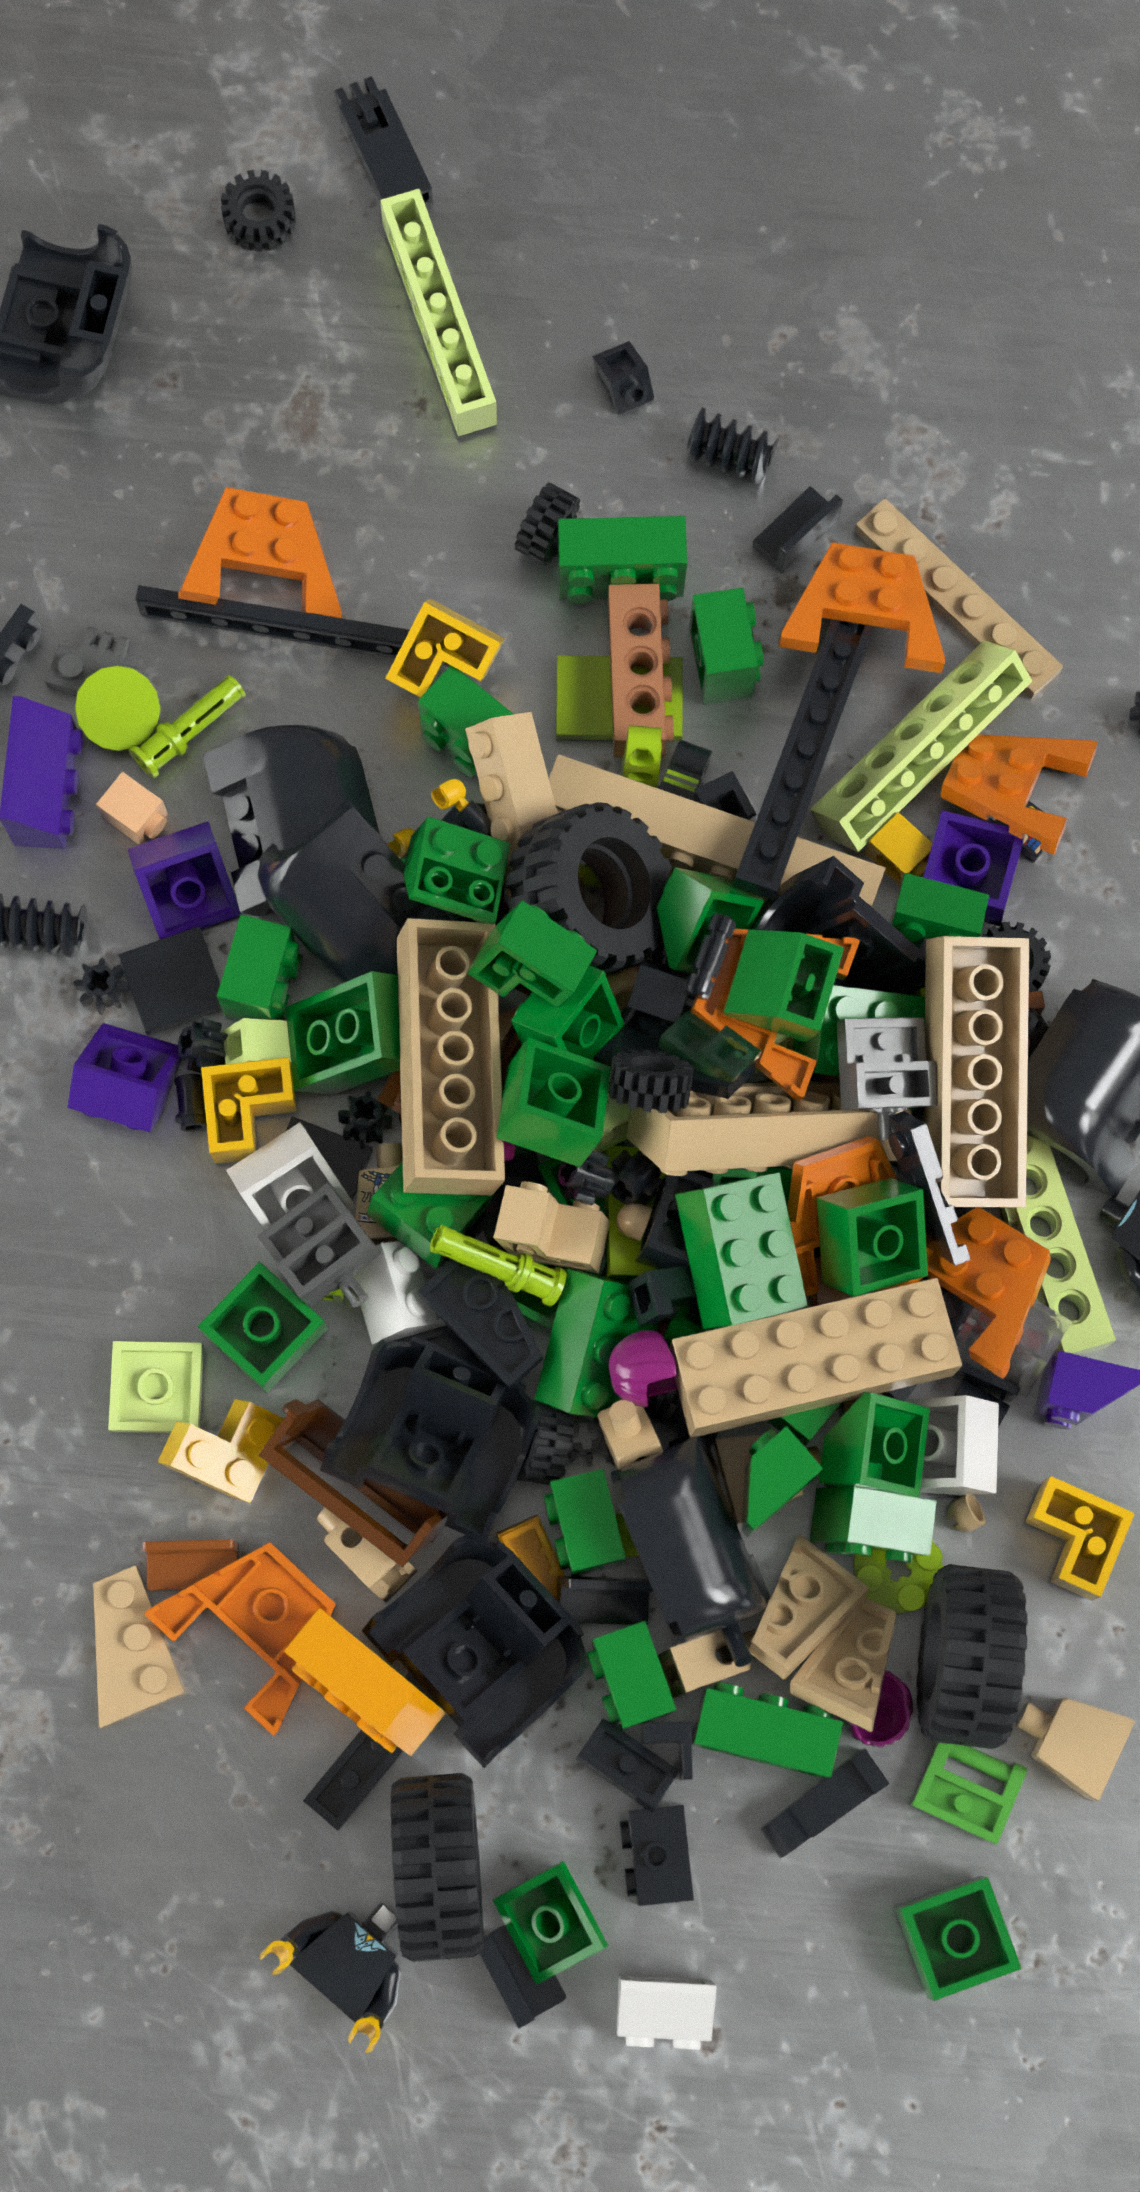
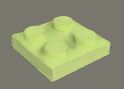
M113 1341L108 1430L110 1432L171 1433L176 1421L189 1423L200 1428L204 1345L191 1342Z

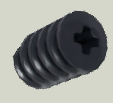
M702 407L692 427L687 449L690 447V457L694 461H698L706 452V465L713 467L721 458V471L728 473L736 464V474L741 479L752 470V482L758 485L770 468L779 437L770 446L768 445V432L764 430L754 440L752 439L751 425H748L739 434L737 433V420L732 419L728 426L723 428L722 414L717 413L709 423L706 421V408Z
M0 893V948H6L11 942L12 947L17 951L24 950L28 944L32 953L41 952L45 946L49 955H57L61 948L67 958H72L76 955L86 930L87 908L85 905L81 906L77 916L72 915L71 905L68 902L64 904L60 914L55 913L53 900H48L44 910L39 911L37 899L31 898L27 908L22 909L20 897L15 895L10 906L7 907L4 905L3 894Z

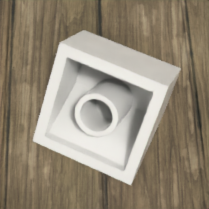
M301 1122L226 1170L238 1192L264 1230L327 1182L333 1187L350 1212L356 1208Z
M967 1395L906 1400L905 1402L930 1408L920 1493L951 1495L995 1494L997 1486L999 1403Z
M619 1975L617 2036L626 2037V2045L654 2047V2038L673 2039V2048L701 2049V2041H712L716 1984L712 1980Z

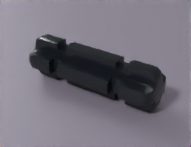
M714 913L709 920L706 930L710 931L709 935H704L692 966L696 970L695 974L690 973L685 985V991L692 997L706 1000L711 995L715 984L711 979L718 976L729 946L725 941L732 938L736 927V922L727 915Z

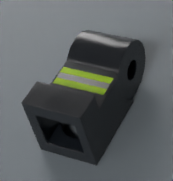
M680 739L660 786L658 785L657 788L693 801L694 789L703 785L702 781L709 766L712 751Z

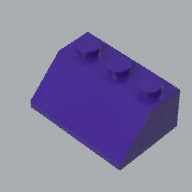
M13 696L0 821L14 846L65 849L66 835H73L75 816L74 811L69 810L71 795H77L79 774L78 770L74 769L75 755H81L83 732L77 729L71 714L22 696Z

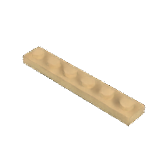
M886 498L856 524L854 532L872 549L915 556L928 602L976 647L985 640L1015 650L1032 679V682L1023 690L1031 699L1061 672L1063 665Z

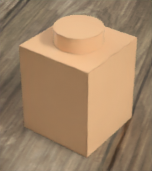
M124 772L117 777L96 803L104 820L139 845L145 843L148 838H156L167 822L166 816L168 813L163 800Z

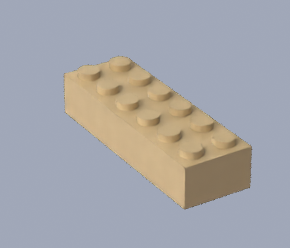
M408 918L397 936L404 1193L493 1195L505 1181L504 1142L496 1138L502 1103L498 994L467 974L489 933L495 928V923L490 925L480 922Z
M955 936L926 939V1061H935L938 1106L924 1107V1123L927 1124L943 1173L942 1181L937 1183L938 1188L945 1196L947 1203L953 1205V1207H1026L1029 939Z
M840 1080L810 1081L805 1096L800 1101L792 1098L774 1082L745 1083L729 1099L690 1091L689 1105L687 1104L685 1109L679 1108V1111L672 1112L667 1109V1113H659L657 1109L645 1112L641 1107L636 1109L630 1108L627 1139L642 1151L643 1155L654 1162L663 1173L673 1176H683L687 1174V1171L693 1170L723 1174L728 1169L744 1168L754 1172H763L768 1170V1167L775 1166L793 1169L794 1162L867 1136L879 1138L878 1113L866 1110H841ZM909 1108L903 1110L911 1115V1110ZM879 1140L888 1160L897 1161L890 1149L889 1140Z
M938 1278L672 1339L669 1350L675 1359L677 1373L675 1381L690 1438L858 1399L864 1392L879 1394L951 1377L962 1367Z

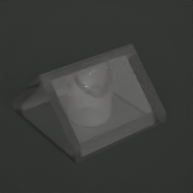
M1035 1300L1033 1308L1030 1307L1023 1325L1022 1337L1019 1345L1015 1346L1010 1359L1009 1371L1003 1380L1019 1386V1394L1027 1398L1072 1321ZM974 1308L955 1340L960 1359L1000 1378L970 1358L968 1349L993 1321L992 1318Z

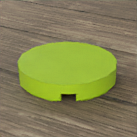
M116 665L100 668L85 679L77 691L75 711L78 725L88 739L102 748L120 751L138 746L150 737L158 725L160 704L157 691L147 677L133 668Z

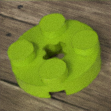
M933 1540L930 1556H913L912 1563H905V1566L910 1569L909 1576H901L898 1581L890 1578L891 1570L886 1567V1562L888 1561L885 1560L886 1551L872 1549L871 1556L854 1555L852 1562L853 1575L869 1587L866 1598L896 1611V1615L914 1612L926 1604L930 1585L933 1584V1577L938 1572V1569L943 1567L942 1551Z

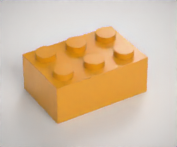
M321 1608L316 1611L284 1651L297 1662L291 1669L295 1674L315 1688L328 1702L348 1716L361 1730L390 1753H393L399 1747L409 1756H412L446 1714L445 1711Z

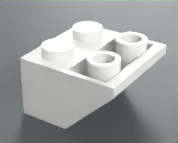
M400 1241L376 1245L381 1254L360 1269L354 1277L369 1296L366 1302H363L359 1297L358 1299L362 1304L361 1309L372 1345L378 1344L382 1339L388 1343L447 1325L419 1297L417 1291L441 1270L448 1261L443 1260L435 1269Z

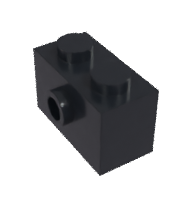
M684 1805L655 1808L653 1813L648 1809L627 1811L628 1820L620 1821L622 1849H631L633 1868H625L627 1897L636 1896L638 1906L694 1900Z

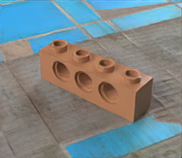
M659 584L609 585L608 621L614 758L623 757L629 725L662 728L661 756H665L666 741H673L674 739L673 715H665L664 703L672 702L671 676H663V663H670V639L662 638L661 625H668V599H660ZM643 628L649 633L644 636H636L630 630ZM636 666H644L650 672L645 675H638L632 672L631 669ZM637 705H647L652 711L647 714H639L632 708Z

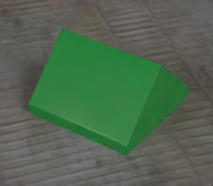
M564 1861L551 1866L492 1900L536 1985L609 1946Z

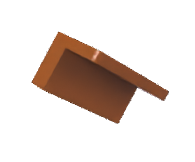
M234 1539L143 1542V1552L147 1554V1591H182L238 1560L239 1544Z

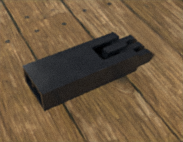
M370 76L364 79V85L368 92L366 94L362 93L358 82L349 84L353 99L348 100L342 87L334 90L339 104L341 122L380 206V200L416 189H420L425 205L433 202L430 182L386 89L379 91L373 77ZM367 120L369 130L379 126V124L381 129L365 135L360 122Z

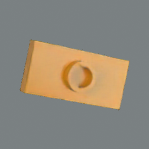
M537 1514L497 1532L498 1540L523 1562L557 1600L558 1576L565 1575L563 1570L560 1569L559 1561Z

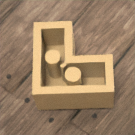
M521 1182L520 1187L506 1185L494 1239L508 1253L515 1256L518 1253H526L532 1256L534 1262L599 1274L610 1221L602 1211H599L600 1207L594 1204L591 1206L577 1200L573 1201L572 1206L558 1204L557 1199L547 1192L548 1188L537 1183Z

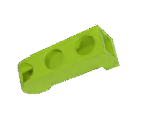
M628 726L624 754L621 758L620 776L655 788L658 787L662 728Z

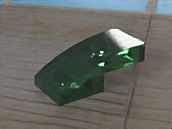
M689 1010L661 1035L658 1045L668 1054L678 1056L679 1060H687L694 1069L732 1083L760 1057L762 1052L727 1025L718 1032Z

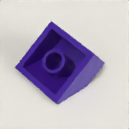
M942 810L923 877L989 894L984 923L1001 926L1024 838L1020 839L1009 833L1008 826Z
M209 821L127 849L134 873L160 940L198 926L202 929L240 916L241 912Z
M102 1023L73 1065L67 1108L83 1112L89 1117H100L123 1124L129 1129L151 1132L165 1109L182 1057L178 1054L177 1045Z
M1058 1351L1044 1363L1034 1415L1045 1417L1044 1424L1048 1426L1071 1429V1424H1080L1140 1385V1370Z

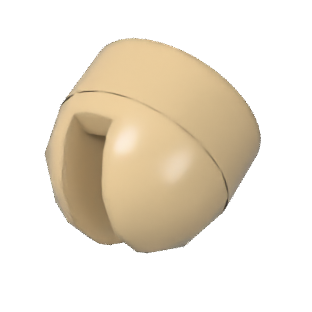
M640 1203L623 1206L618 1212L616 1222L620 1232L640 1242L653 1208Z
M962 1495L953 1500L947 1508V1519L955 1517L957 1521L952 1525L955 1530L968 1532L985 1525L984 1512L973 1495Z

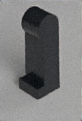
M690 1265L646 1271L628 1283L639 1326L656 1324L674 1313L673 1307L698 1304Z
M865 1748L860 1749L834 1769L831 1778L820 1780L768 1821L760 1830L777 1855L782 1858L811 1837L814 1838L890 1783Z

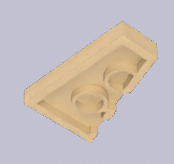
M798 1534L773 1595L749 1648L750 1653L785 1680L866 1598L869 1587L801 1534Z
M136 1565L93 1583L99 1729H103L186 1693L164 1633L144 1615L153 1605L139 1568Z
M865 1598L815 1648L791 1680L790 1694L872 1732L896 1625L897 1612Z

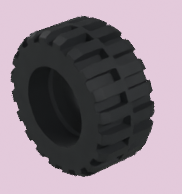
M596 802L590 805L586 803L541 819L534 823L530 830L525 831L518 840L517 846L519 848L513 850L509 861V866L513 867L512 872L507 873L506 889L511 891V898L507 900L509 913L521 900L529 905L541 908L551 920L566 930L580 934L588 945L596 949L597 952L590 966L608 974L642 963L643 959L650 958L658 950L660 942H664L657 905L662 897L664 886L670 878L668 871L672 870L669 858H664L660 851V848L663 846L655 835H649L647 832L649 827L637 817L631 819L632 813L619 806L613 807L608 803ZM580 859L594 871L602 887L604 895L602 922H599L590 913L582 899L578 884Z
M948 1564L938 1569V1572L933 1577V1584L930 1585L928 1591V1600L925 1604L924 1620L921 1627L916 1686L918 1688L916 1700L919 1712L918 1723L921 1726L920 1731L932 1742L995 1749L1005 1744L1007 1738L1012 1734L1013 1723L1016 1722L1018 1704L1022 1696L1023 1676H1025V1653L1028 1637L1026 1636V1626L1028 1618L1025 1608L1027 1602L1026 1594L1023 1592V1583L1010 1571Z
M463 1773L400 1778L391 1786L390 1816L395 1908L402 1957L411 1962L475 1957L484 1950L478 1830L472 1778Z

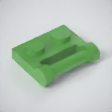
M936 1742L910 1806L997 1845L1026 1776L1027 1767L1016 1762L1009 1765L970 1746ZM947 1758L955 1759L1004 1782L1001 1794L999 1795L943 1769Z

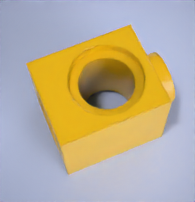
M898 812L869 840L865 855L875 864L885 867V873L901 886L904 873L920 877L924 876L933 843Z

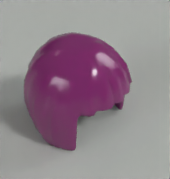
M653 1330L638 1331L625 1337L612 1350L609 1360L611 1383L615 1393L622 1400L633 1402L635 1406L648 1407L650 1397L677 1390L675 1359L668 1348L665 1336Z
M885 1670L872 1732L841 1718L844 1728L854 1739L861 1741L862 1744L867 1746L885 1747V1745L893 1744L895 1741L902 1739L910 1727V1721L913 1716L911 1692L907 1684L898 1676L894 1675L891 1671Z

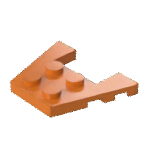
M226 487L181 586L178 599L216 605L220 597L221 567L302 581L301 612L342 618L339 601L307 502Z
M832 542L782 630L778 647L816 653L820 638L822 618L906 631L904 667L942 673L945 665V656L915 556Z
M978 734L954 758L943 782L941 797L984 820L992 816L1009 825V833L1020 839L1024 838L1025 834L1041 842L1040 849L1055 855L1065 831L1067 818L1027 808L1026 805L1042 767L1086 777L1095 757L1098 742L1093 740Z
M734 929L732 938L725 941L729 946L718 976L711 979L715 984L710 997L706 1000L695 998L690 1012L732 1048L754 1059L756 1068L792 1098L800 1101L805 1096L817 1061L775 1044L776 1032L723 1014L748 931L747 929ZM807 934L844 947L836 978L845 979L849 973L860 940L851 937H843L842 939L822 938V935Z
M867 1136L794 1162L787 1210L806 1297L819 1292L814 1258V1248L820 1246L817 1197L888 1178L896 1179L880 1141L876 1138Z
M976 1207L958 1218L957 1222L950 1224L956 1243L958 1245L966 1244L971 1260L954 1266L927 1248L928 1276L925 1277L929 1279L938 1278L940 1286L993 1319L968 1350L971 1359L1004 1379L1009 1371L1010 1359L1015 1346L1019 1345L1022 1337L1023 1325L1030 1307L1033 1308L1050 1264L1051 1255L1050 1250L982 1208ZM923 1277L907 1281L904 1283H900L897 1285H893L890 1287H886L883 1289H879L876 1291H872L870 1293L920 1282Z
M269 1542L149 1608L144 1615L173 1642L206 1607L218 1616L276 1671L244 1706V1709L274 1736L278 1732L302 1680L291 1670L297 1662L284 1651L319 1608L331 1616L336 1603L279 1549Z

